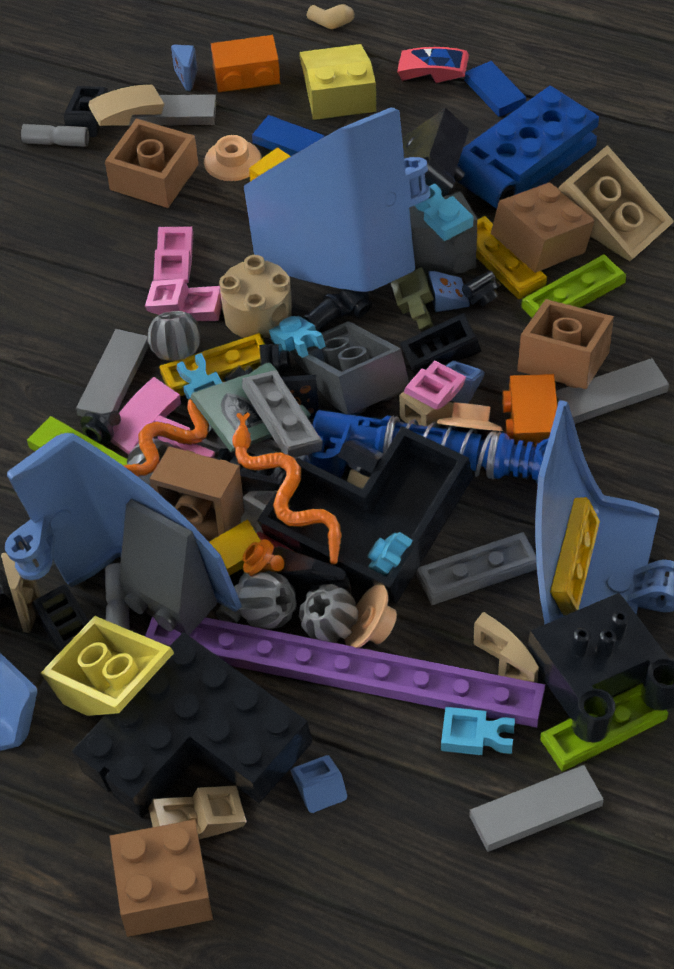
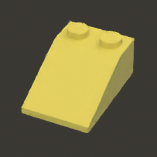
M361 44L300 52V60L313 120L376 112V81L371 61Z
M94 616L44 668L41 674L63 705L86 716L115 714L122 711L174 654V651L169 646Z

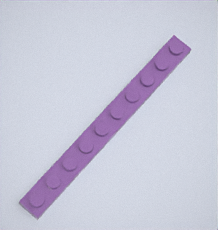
M152 617L145 637L170 646L181 633L175 629L173 631L164 629ZM206 617L189 635L230 666L442 709L452 707L487 711V718L496 720L503 717L515 718L516 724L536 728L545 693V684L355 648L353 646Z

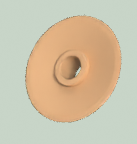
M227 135L220 138L208 150L204 158V166L211 176L219 180L239 181L250 177L249 168L262 159V155L255 145L246 141L243 137Z
M454 402L452 417L438 419L436 422L458 427L503 431L501 426L489 422L490 406Z
M374 585L362 596L356 605L359 612L358 621L351 627L352 633L345 638V643L348 646L360 648L368 641L381 644L394 627L397 613L395 609L388 606V591L384 585Z

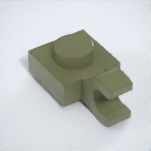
M421 267L392 281L391 285L401 312L405 314L410 311L413 321L416 320L419 330L423 331L433 326V321L425 304L435 299L428 277Z

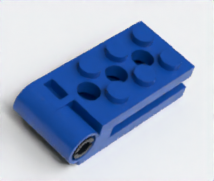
M548 86L463 147L458 166L465 172V175L458 183L497 209L500 200L546 184L594 148L597 143V136L591 131L598 127L599 116L554 87Z

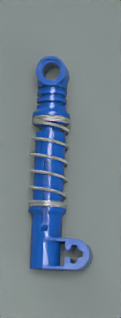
M318 410L312 426L322 440V450L307 454L306 458L308 463L341 478L347 465L345 460L338 457L343 443L357 440L385 454L402 426L468 457L471 470L475 471L476 477L479 476L482 466L486 470L488 478L501 479L503 476H510L511 472H513V477L519 478L520 473H522L523 479H528L529 475H532V480H535L538 484V475L548 439L537 443L536 447H534V442L530 441L525 446L524 440H519L518 444H515V439H510L506 433L500 431L497 433V431L493 430L483 440V435L478 434L474 428L468 432L458 431L456 426H450L448 429L439 428L435 422H432L429 426L419 425L416 419L411 420L409 423H403L394 415H387L383 419Z

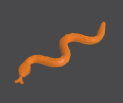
M189 399L187 409L195 429L185 430L157 421L146 424L138 434L139 447L145 456L146 462L140 465L127 464L123 466L137 477L146 476L154 472L160 460L153 437L161 436L188 445L198 444L208 435V421L193 401Z
M247 412L244 416L241 413H237L236 416L240 420V425L233 435L232 443L238 462L244 468L254 471L277 467L283 468L286 471V478L277 491L273 504L277 518L288 526L302 527L315 523L325 524L329 529L330 563L333 565L337 564L342 533L336 516L324 509H310L300 512L290 510L289 500L301 481L300 465L294 457L281 452L256 457L249 456L247 450L251 444V433H249L245 421L250 417V413Z

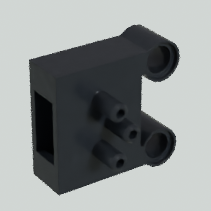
M444 108L402 137L404 159L409 157L425 159L428 166V171L425 173L426 185L436 184L441 189L442 197L446 196L454 183L461 181L465 175V172L458 166V162L469 129L447 108Z
M620 593L530 631L527 650L539 667L538 673L572 719V729L579 739L592 743L603 740L609 732L615 712V701L612 696L639 683L643 684L641 698L648 707L664 711L674 706V660L666 655Z

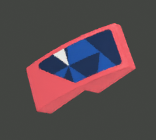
M421 47L403 50L397 72L402 81L429 74L432 75L435 83L465 77L469 54L466 50L449 47Z

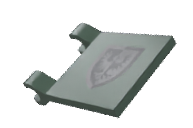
M271 363L263 364L249 374L191 394L190 399L230 452L235 451L232 438L240 425V420L236 416L237 413H241L242 416L247 412L250 413V417L245 421V425L249 433H251L250 445L272 437L242 389L243 378L276 370ZM299 405L309 419L311 416L310 412L305 406Z

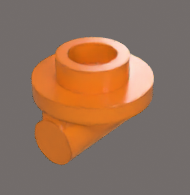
M267 539L253 542L249 545L242 558L244 562L243 570L250 576L259 572L280 571L284 568L285 562L281 556H274L272 554L274 546Z

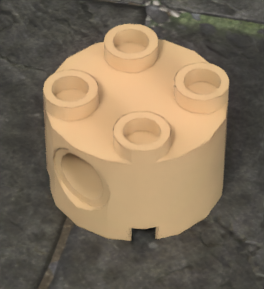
M250 255L246 257L244 262L231 267L220 278L219 285L226 326L234 334L246 338L260 333L263 339L271 338L269 330L278 326L283 319L292 316L290 277L279 265L265 261L262 256Z

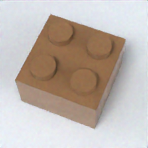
M136 118L105 160L110 190L169 208L198 166L195 136Z
M549 182L500 200L491 234L536 273L585 253L595 220Z
M545 299L521 334L517 371L530 375L554 374L556 382L564 383L573 388L587 389L609 354L614 316Z
M169 446L149 478L150 486L193 524L208 542L240 524L241 517L245 511L239 465Z
M195 819L110 835L120 914L127 937L213 920Z

